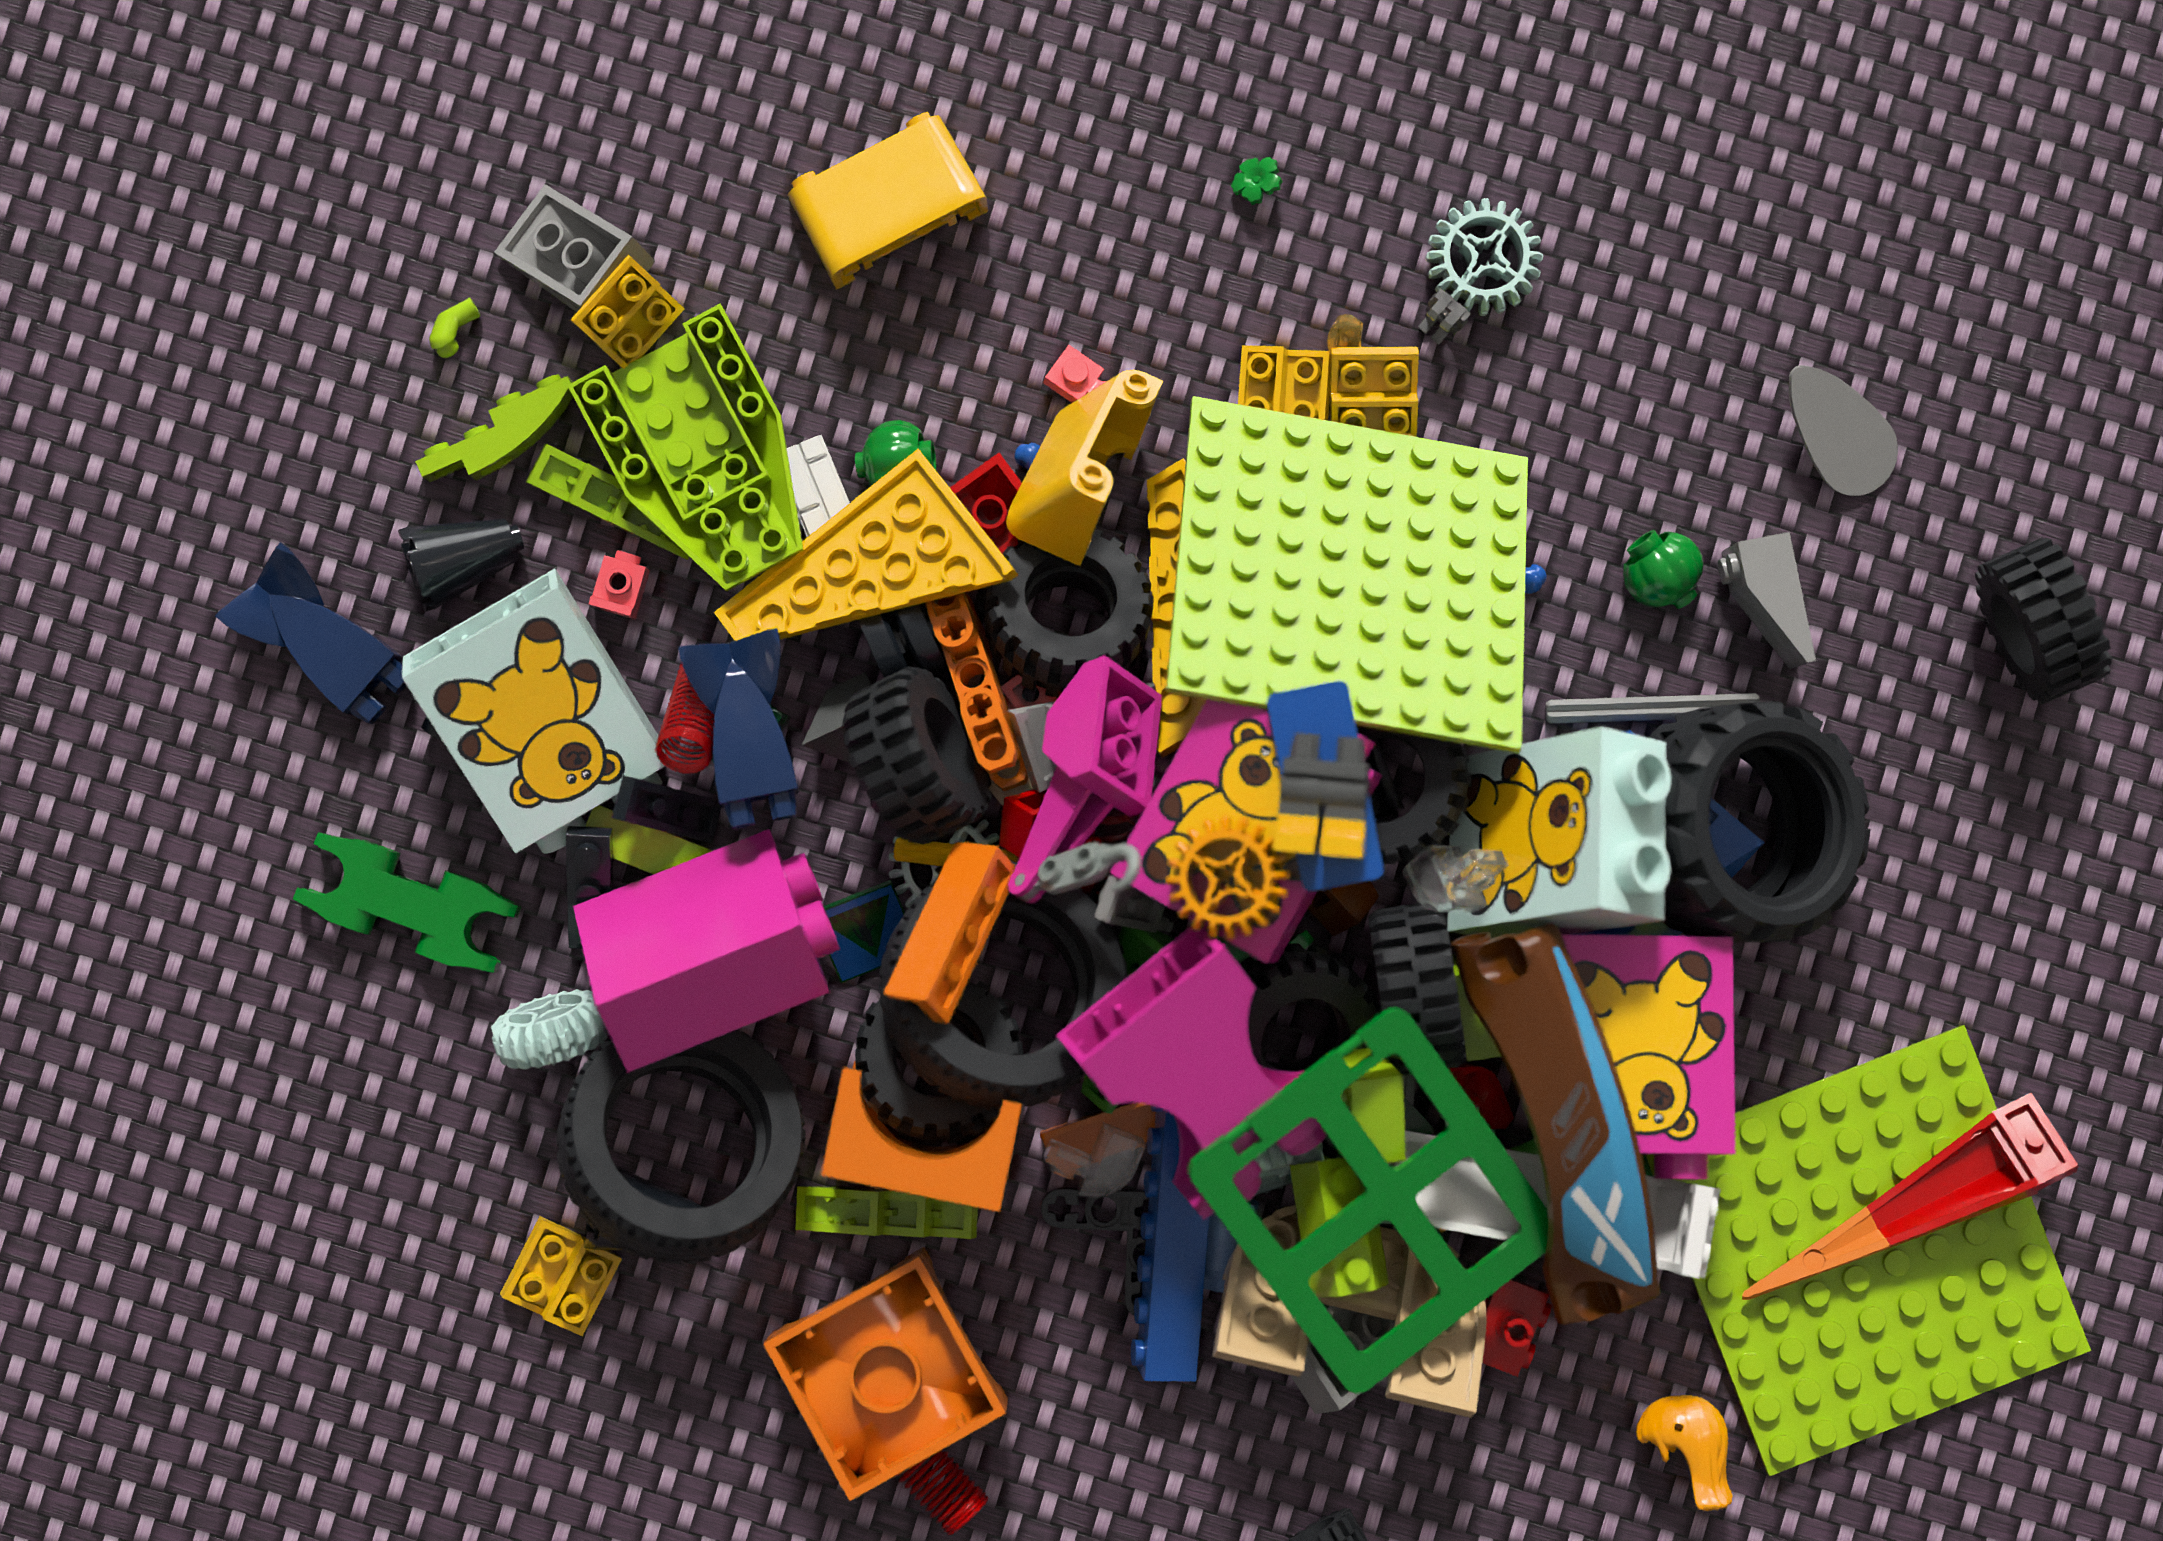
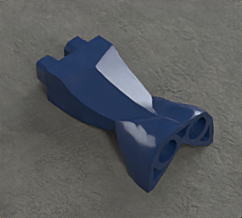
M281 542L275 547L257 582L215 615L224 625L239 634L266 644L287 647L306 676L329 701L343 713L354 715L368 724H374L387 708L371 694L381 682L395 694H399L407 687L402 678L403 664L400 661L403 657L388 644L361 626L325 608L318 588L307 569L297 556Z
M778 628L759 632L731 643L679 646L680 660L687 678L700 700L715 715L713 739L715 782L721 808H725L732 829L756 825L751 803L769 799L773 821L795 818V794H798L799 791L794 768L784 736L769 705L777 686L781 658Z

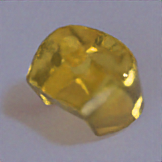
M1342 314L1336 318L1327 338L1330 355L1331 348L1361 347L1362 321L1349 314Z

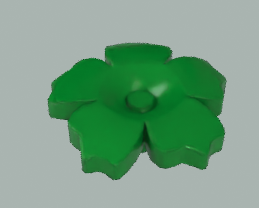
M1266 157L1260 162L1257 158L1244 161L1239 165L1242 173L1235 174L1231 184L1234 194H1242L1243 198L1253 206L1256 203H1262L1263 191L1267 195H1271L1274 191L1281 190L1280 186L1283 181L1281 177L1276 175L1279 172L1277 168L1278 162L1270 157Z

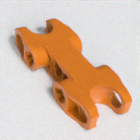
M965 592L941 598L938 604H935L934 601L925 602L935 636L942 646L960 701L961 715L979 764L989 773L994 784L1004 792L1027 784L1029 777L1007 712L1009 709L992 661L989 642L985 636V630L975 603ZM979 674L985 675L981 685L974 688L967 687L972 677ZM1016 760H1019L1020 768L1015 776L1007 779L998 776V771L1014 767Z

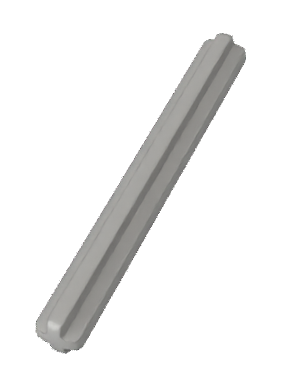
M1750 693L1549 700L1545 705L1546 721L1550 724L1675 720V716L1695 709L1760 702L1758 694Z

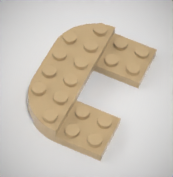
M1296 1205L1278 1209L1269 1217L1261 1220L1282 1249L1289 1250L1301 1241ZM1380 1227L1389 1285L1377 1290L1340 1297L1319 1298L1322 1304L1393 1320L1396 1326L1434 1297L1437 1293V1286L1396 1230ZM1238 1244L1227 1262L1222 1279L1225 1280L1213 1357L1300 1377L1304 1372L1308 1337ZM1447 1244L1449 1249L1452 1251V1253L1458 1260V1257L1460 1255L1451 1246ZM1485 1301L1478 1304L1388 1374L1385 1398L1471 1418L1477 1409L1487 1322Z

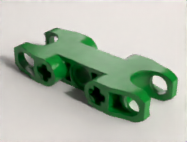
M317 833L314 845L331 852L339 858L344 869L343 880L338 888L326 894L313 889L297 887L293 900L317 912L329 922L367 935L371 934L376 918L379 916L422 932L415 953L448 966L469 967L491 973L498 972L501 960L484 953L475 946L471 937L472 924L478 916L485 912H494L505 917L518 918L522 908L521 905L500 895L487 884L447 870L444 872L439 888L435 889L395 874L394 870L401 854L397 851L368 840L347 839L326 833Z

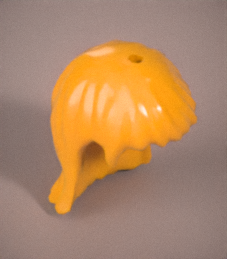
M1692 1395L1667 1396L1651 1403L1645 1409L1636 1425L1637 1439L1641 1443H1648L1650 1441L1656 1445L1663 1461L1666 1463L1669 1460V1450L1675 1453L1676 1448H1678L1684 1454L1689 1465L1695 1504L1698 1509L1709 1511L1727 1508L1732 1502L1733 1494L1728 1486L1726 1476L1728 1431L1720 1412L1709 1401Z

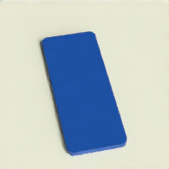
M1337 680L1271 694L1267 699L1281 778L1283 775V760L1285 757H1290V749L1295 733L1321 735L1319 760L1336 761L1339 736L1358 738L1349 687L1344 681ZM1369 790L1365 856L1363 858L1320 855L1325 809H1322L1318 852L1315 854L1296 852L1303 887L1308 891H1315L1380 878L1383 875L1384 867Z

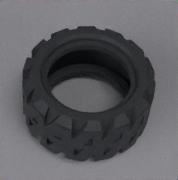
M1748 702L1699 708L1675 716V723L1660 725L1648 738L1666 742V761L1671 774L1670 789L1665 797V851L1670 862V876L1664 888V920L1661 921L1672 930L1684 932L1686 936L1733 937V943L1791 941L1794 937L1809 935L1832 919L1831 912L1841 909L1846 904L1859 882V878L1855 873L1866 861L1870 838V829H1865V815L1868 813L1869 803L1864 781L1861 776H1855L1851 767L1854 758L1839 736L1835 733L1824 734L1820 731L1824 723L1822 720L1800 707L1783 708L1781 702ZM1736 757L1741 758L1753 767L1765 782L1773 800L1777 821L1776 842L1771 860L1759 880L1748 890L1743 889L1734 882L1723 869L1714 851L1709 830V809L1714 788L1722 772Z

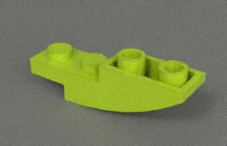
M558 374L552 375L536 383L537 389L521 396L520 392H514L501 397L496 401L498 406L488 410L495 427L489 429L487 425H481L463 434L465 440L449 446L448 442H443L424 451L425 457L415 461L421 476L427 481L432 482L465 467L468 475L477 481L499 470L533 446L555 424L573 398L567 386L573 381L568 376L561 379Z

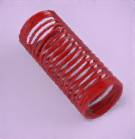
M681 663L656 742L655 753L659 761L667 768L688 774L703 771L710 764L713 754L715 715L706 709V705L700 700L694 688L689 686L692 684L687 678ZM671 737L674 738V739H676L677 741H679V742L682 743V744L689 745V746H702V748H701V749H690V748H687V747H683V746L677 744L676 742H674V741L671 739ZM678 737H683V738H686V739L695 741V742H697V743H690V742H687V741H683L682 739H680V738H678ZM666 739H668L671 744L675 745V746L678 747L679 749H682V750H685V751H689V752H703V751H705V752H704V753H701V754H687V753H683V752H680V751L676 750L675 748H673V747L667 742ZM665 745H666L670 750L674 751L675 753H677V754H679V755L685 756V757H689V758H700V757H703V756H705V757H704V758H701V759H698V760H686V759H683V758H679V757L675 756L674 754H672L671 752H669V750L665 747ZM663 750H664L669 756L673 757L674 759H676V760H678V761L685 762V763H696V764H684V763L676 762L675 760L669 758V757L663 752Z
M942 1449L908 1480L904 1488H909L930 1466L941 1459L910 1490V1494H914L940 1468L946 1465L915 1496V1500H919L945 1474L951 1471L920 1502V1506H924L950 1480L957 1476L951 1485L925 1508V1512L932 1510L956 1485L962 1482L958 1489L931 1513V1517L934 1518L961 1491L968 1487L964 1494L936 1519V1523L944 1520L941 1529L947 1532V1536H951L967 1524L984 1507L989 1496L986 1495V1492H983V1489H980V1486H975V1480L969 1481L970 1475H964V1469H959V1463L953 1464L954 1457L948 1458V1451L943 1452ZM929 1457L913 1465L902 1475L899 1483L904 1482Z

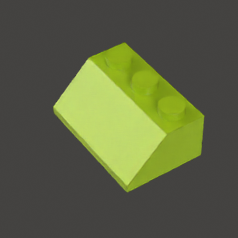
M1343 1157L1290 1165L1301 1241L1362 1194L1364 1190L1362 1182ZM1380 1223L1310 1277L1309 1286L1318 1298L1362 1293L1389 1285Z

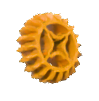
M1221 816L1219 831H1217L1211 819L1204 820L1203 828L1206 835L1202 836L1198 830L1190 828L1187 834L1194 844L1190 847L1188 844L1178 841L1175 845L1178 851L1185 854L1184 859L1170 858L1168 860L1169 866L1181 868L1180 876H1168L1166 878L1167 884H1180L1182 890L1169 896L1170 901L1180 902L1185 899L1187 905L1180 909L1178 915L1180 918H1187L1195 912L1197 916L1191 926L1195 931L1203 928L1207 921L1210 922L1208 936L1211 938H1216L1220 933L1221 926L1224 925L1226 938L1228 940L1236 939L1237 925L1239 924L1244 935L1251 936L1254 934V928L1251 923L1253 919L1262 928H1266L1270 925V922L1263 911L1267 909L1274 914H1279L1282 911V908L1277 903L1271 901L1273 895L1278 897H1288L1289 890L1276 887L1277 879L1286 880L1291 878L1290 871H1276L1275 864L1286 861V853H1277L1271 856L1269 851L1273 849L1274 837L1268 838L1265 842L1261 843L1259 840L1265 832V827L1259 824L1253 828L1250 834H1247L1249 826L1247 818L1241 817L1237 822L1235 830H1232L1230 816ZM1235 839L1243 842L1238 851H1234L1223 862L1203 853L1210 845L1221 840ZM1253 852L1258 855L1264 870L1262 891L1257 889V886L1247 876V867L1252 860L1250 857ZM1195 865L1199 866V869L1204 871L1210 880V887L1205 895L1206 900L1204 903L1201 902L1194 888L1193 873ZM1230 865H1236L1233 876L1238 880V884L1244 888L1227 885V890H1221L1224 879L1211 866L1230 870ZM1234 893L1255 903L1245 912L1229 917L1214 913L1219 904H1223L1227 897Z

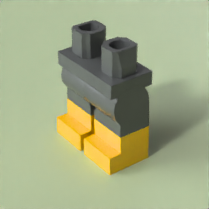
M1295 733L1290 749V757H1285L1283 760V775L1273 850L1317 853L1322 809H1325L1320 855L1363 858L1365 856L1370 773V764H1365L1364 739L1339 736L1336 761L1319 760L1321 735Z

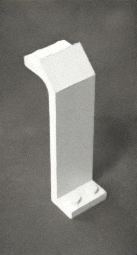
M1405 1130L1406 1159L1436 1136ZM1505 1149L1547 1207L1546 1189L1539 1155ZM1471 1157L1463 1158L1420 1191L1416 1197L1418 1206L1436 1228L1507 1240L1518 1230L1517 1221ZM1404 1161L1389 1162L1388 1164L1391 1167H1397ZM1645 1175L1654 1226L1657 1268L1680 1275L1705 1278L1720 1189L1670 1179H1654V1176Z

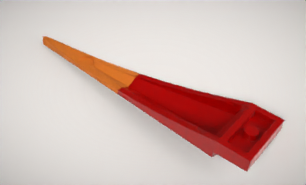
M2029 1093L1991 1112L1875 1201L1778 1269L1746 1289L1742 1295V1300H1750L2036 1195L2039 1190L2077 1172L2079 1165L2033 1094Z

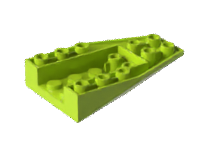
M720 303L684 322L683 326L687 332L686 334L633 361L625 369L620 368L611 373L608 367L604 365L567 386L627 499L724 590L728 591L804 549L782 416Z

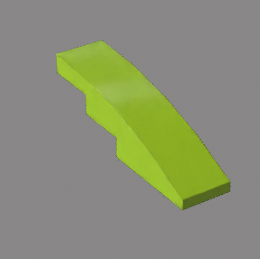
M544 444L526 483L688 560L689 556L627 499L616 477L548 444Z
M601 805L592 809L585 826L612 828L613 858L651 874L659 873L713 851L668 832L612 818L613 810Z
M797 1186L795 1230L871 1236L895 1235L923 1238L933 1236L974 1239L977 1238L978 1207L891 1189Z

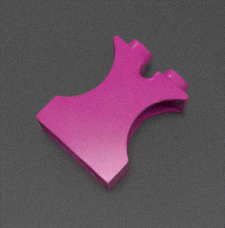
M1189 927L1056 1036L1112 1104L1122 1102L1147 1103L1163 1108L1173 1114L1179 1132L1180 1153L1172 1183L1205 1220L1214 1211L1189 1178L1188 1165L1191 1159L1220 1136H1224L1245 1120L1246 1116L1305 1071H1278L1256 1063L1250 1048L1247 1027L1250 1002L1256 987L1228 950L1217 939L1208 936L1206 929L1201 928L1199 931H1195L1192 927ZM1310 1117L1275 1142V1144L1283 1152L1296 1156L1315 1148L1323 1141L1327 1134L1317 1120ZM1251 1129L1231 1144V1146L1239 1155L1255 1143L1259 1137ZM1255 1159L1235 1173L1233 1177L1234 1185L1247 1202L1255 1196L1261 1186V1177L1259 1175L1262 1169Z

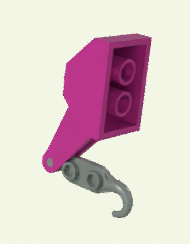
M1105 655L1083 664L1046 715L1042 752L1057 767L1022 855L1008 883L1009 891L1027 903L1036 902L1045 891L1056 895L1099 881L1107 875L1113 865L1126 861L1127 869L1124 877L1112 887V892L1118 894L1133 884L1141 868V856L1138 850L1129 844L1111 846L1093 842L1082 846L1113 806L1131 817L1144 812L1152 796L1162 695Z

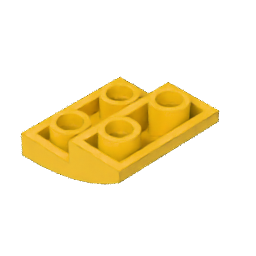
M627 255L570 320L612 360L625 369L630 363L641 358L685 308L660 286L661 284L630 255Z
M1242 345L1238 404L1328 421L1331 352L1287 350L1283 346Z
M1331 347L1330 421L1417 437L1418 347Z
M539 1216L500 1295L503 1299L540 1314L544 1320L583 1336L622 1257L610 1250L584 1248V1240L587 1238Z

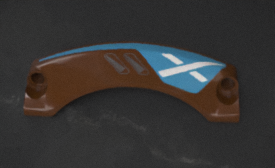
M1549 922L1519 934L1507 933L1493 939L1490 933L1483 932L1455 940L1451 945L1466 998L1489 1033L1512 1077L1536 1143L1543 1172L1548 1207V1241L1542 1271L1557 1323L1565 1325L1590 1322L1609 1313L1621 1314L1657 1299L1660 1288L1657 1278L1654 1226L1648 1186L1633 1119L1603 1030L1582 980L1566 949L1560 930L1553 923Z

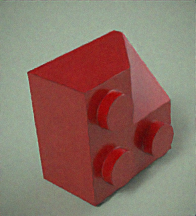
M997 453L952 485L950 489L999 551L1003 553L1008 547L1013 546L1017 549L1019 545L1018 538L1013 536L1008 530L1006 519L1022 482L1002 455Z

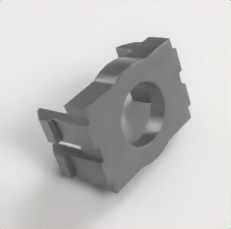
M1440 289L1428 301V306L1425 309L1428 312L1426 314L1427 317L1418 328L1426 334L1436 321H1439L1441 323L1439 325L1440 328L1431 337L1439 345L1449 332L1455 335L1457 331H1460L1465 326L1470 313L1460 303L1456 302L1451 295Z

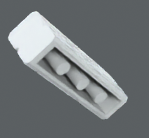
M822 435L787 448L800 530L804 529L807 537L850 503Z

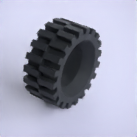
M2039 538L1979 565L1977 567L1978 572L1975 573V579L1978 582L1976 593L1982 600L1979 606L1981 613L1988 620L1986 624L1988 632L1994 636L1997 642L1995 647L1999 655H2003L2007 661L2006 667L2010 674L2017 676V684L2023 691L2027 689L2028 696L2033 701L2038 700L2039 704H2047L2105 678L2111 671L2108 666L2112 665V657L2107 652V650L2111 649L2109 639L2103 635L2102 630L2106 628L2102 617H2099L2096 613L2095 607H2097L2093 595H2088L2085 589L2087 584L2082 575H2077L2074 571L2075 564L2069 556L2064 558L2062 548L2057 544L2053 545L2052 541L2048 538Z

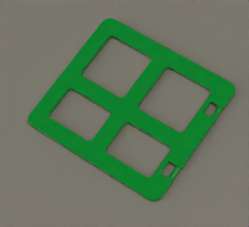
M1393 1007L1384 1010L1359 1029L1357 1034L1339 1048L1333 1049L1251 1112L1235 1128L1224 1136H1220L1195 1155L1188 1165V1175L1195 1187L1340 1382L1352 1393L1368 1391L1538 1259L1547 1249V1207L1414 1020L1400 1008ZM1364 1043L1371 1053L1350 1069L1343 1058ZM1390 1054H1397L1446 1123L1443 1132L1397 1167L1389 1166L1342 1100V1092ZM1312 1117L1317 1120L1362 1182L1364 1190L1359 1197L1291 1249L1284 1250L1279 1246L1234 1185L1233 1177L1235 1173L1301 1122ZM1253 1129L1259 1139L1238 1155L1231 1144ZM1465 1157L1472 1158L1518 1223V1230L1514 1235L1471 1268H1463L1416 1202V1197L1420 1191ZM1387 1220L1391 1222L1437 1286V1293L1367 1349L1359 1351L1356 1350L1309 1286V1279L1314 1273L1380 1222Z

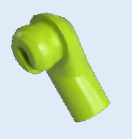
M471 297L441 312L436 318L429 341L431 348L436 349L437 354L442 358H449L458 352L459 346L455 340L458 328L481 316Z

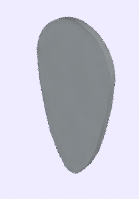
M1798 365L1793 368L1789 375V399L1792 415L1808 455L1823 481L1831 489L1849 496L1865 495L1878 489L1889 478L1897 461L1898 443L1891 425L1870 402L1837 376L1805 365Z

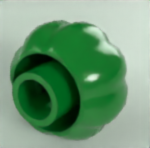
M903 420L884 422L874 428L868 435L863 452L855 453L858 478H866L869 485L872 486L917 449L922 452L937 471L933 440L924 441L921 429L910 422Z
M1651 530L1639 537L1628 547L1627 552L1630 557L1623 566V581L1626 589L1635 600L1646 606L1659 608L1673 604L1676 609H1680L1689 604L1698 595L1694 588L1703 573L1704 563L1699 548L1690 538L1668 531L1658 535L1655 530Z

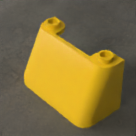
M928 112L919 114L906 123L907 128L817 175L814 171H811L792 181L793 189L788 193L789 200L836 290L855 281L853 274L860 270L859 265L861 263L865 270L873 267V261L947 223L949 227L956 224L957 219L955 215L957 214L960 217L967 216L968 220L971 221L988 212L987 198L939 115L931 117Z
M1126 370L1059 411L1010 506L1006 524L1013 536L1081 566L1113 484L1112 475L1105 467V464L1109 457L1116 453H1125L1124 457L1132 460L1163 380L1138 370Z

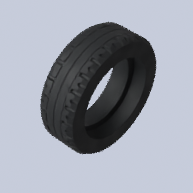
M1010 860V861L1013 863V865L1016 867L1017 863H1016V862H1013L1012 860ZM935 880L930 887L925 888L914 900L896 926L887 943L886 952L881 962L879 978L882 981L879 984V1000L881 1008L885 1011L882 1016L887 1025V1031L890 1037L896 1041L895 1047L903 1055L902 1058L906 1063L911 1064L913 1071L918 1076L924 1078L925 1082L929 1085H935L941 1093L947 1094L958 1101L962 1099L966 1104L972 1106L977 1105L987 1109L993 1106L1001 1110L1003 1101L1008 1100L1022 1103L1021 1107L1023 1105L1030 1107L1049 1101L1053 1096H1059L1075 1085L1086 1073L1058 1038L1043 1049L1026 1055L997 1053L968 1040L950 1022L948 1024L934 1022L916 1002L889 998L885 994L889 980L937 881ZM1081 887L1056 895L1045 891L1042 897L1034 903H1027L1009 891L998 916L1018 920L1043 934L1061 953L1071 972L1076 1002L1068 1025L1129 977L1127 974V962L1123 957L1124 950L1119 942L1117 932L1111 927L1112 924L1094 917L1098 905L1094 903L1093 898L1088 893L1086 894L1082 891Z
M736 1029L628 1072L610 1037V1039L599 1046L598 1051L592 1053L581 1068L561 1112V1120L558 1124L557 1147L559 1150L557 1152L559 1170L561 1176L566 1179L563 1183L565 1189L568 1191L572 1203L579 1207L578 1212L587 1220V1223L593 1229L599 1230L600 1236L605 1240L608 1239L616 1247H624L625 1251L632 1255L635 1254L647 1260L653 1258L656 1262L679 1264L681 1261L690 1264L700 1261L704 1262L710 1260L712 1256L719 1258L733 1252L741 1244L751 1241L768 1225L788 1197L797 1180L803 1162L801 1157L805 1152L806 1131L802 1128L805 1124L802 1105L796 1098L798 1093L791 1083L792 1080L782 1070L783 1066L779 1061L775 1060L774 1055L769 1050H765L760 1042L750 1038V1035ZM675 1071L690 1073L714 1082L738 1102L752 1126L755 1136V1152L747 1177L730 1196L705 1208L688 1209L672 1207L646 1197L623 1178L614 1165L608 1151L607 1124L611 1109L617 1098L637 1079L657 1072Z

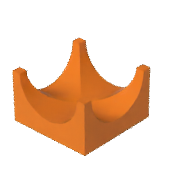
M855 1061L853 1069L843 1068L822 1176L1000 1212L1022 1103L1004 1100L997 1120L993 1121L986 1130L969 1141L947 1147L925 1146L898 1135V1132L890 1125L886 1127L877 1119V1113L873 1108L868 1107L863 1098L861 1089L862 1071L856 1070Z
M925 1247L909 1254L904 1260L840 1299L797 1321L786 1323L775 1329L763 1343L849 1501L1006 1414L1008 1397L1000 1383L998 1384L990 1375L966 1336L939 1283L932 1260Z

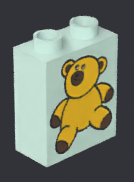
M556 569L551 570L403 656V680L515 853L534 842L537 843L544 854L557 851L566 846L568 826H586V822L581 816L582 814L610 798L616 804L623 775L662 785V780L656 772L665 767L655 753V746L659 735Z
M1598 727L1524 743L1521 745L1519 753L1496 749L1468 756L1467 767L1468 772L1472 774V787H1468L1466 798L1470 801L1466 812H1461L1457 823L1460 825L1452 835L1450 834L1448 932L1465 935L1488 932L1493 939L1507 933L1519 934L1551 922L1560 930L1562 935L1664 920V888L1670 876V862L1665 851V797L1671 785L1670 769L1666 761V742L1605 727Z

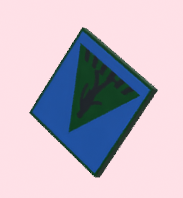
M892 880L824 906L840 950L828 955L841 983L881 968L887 943L905 914Z

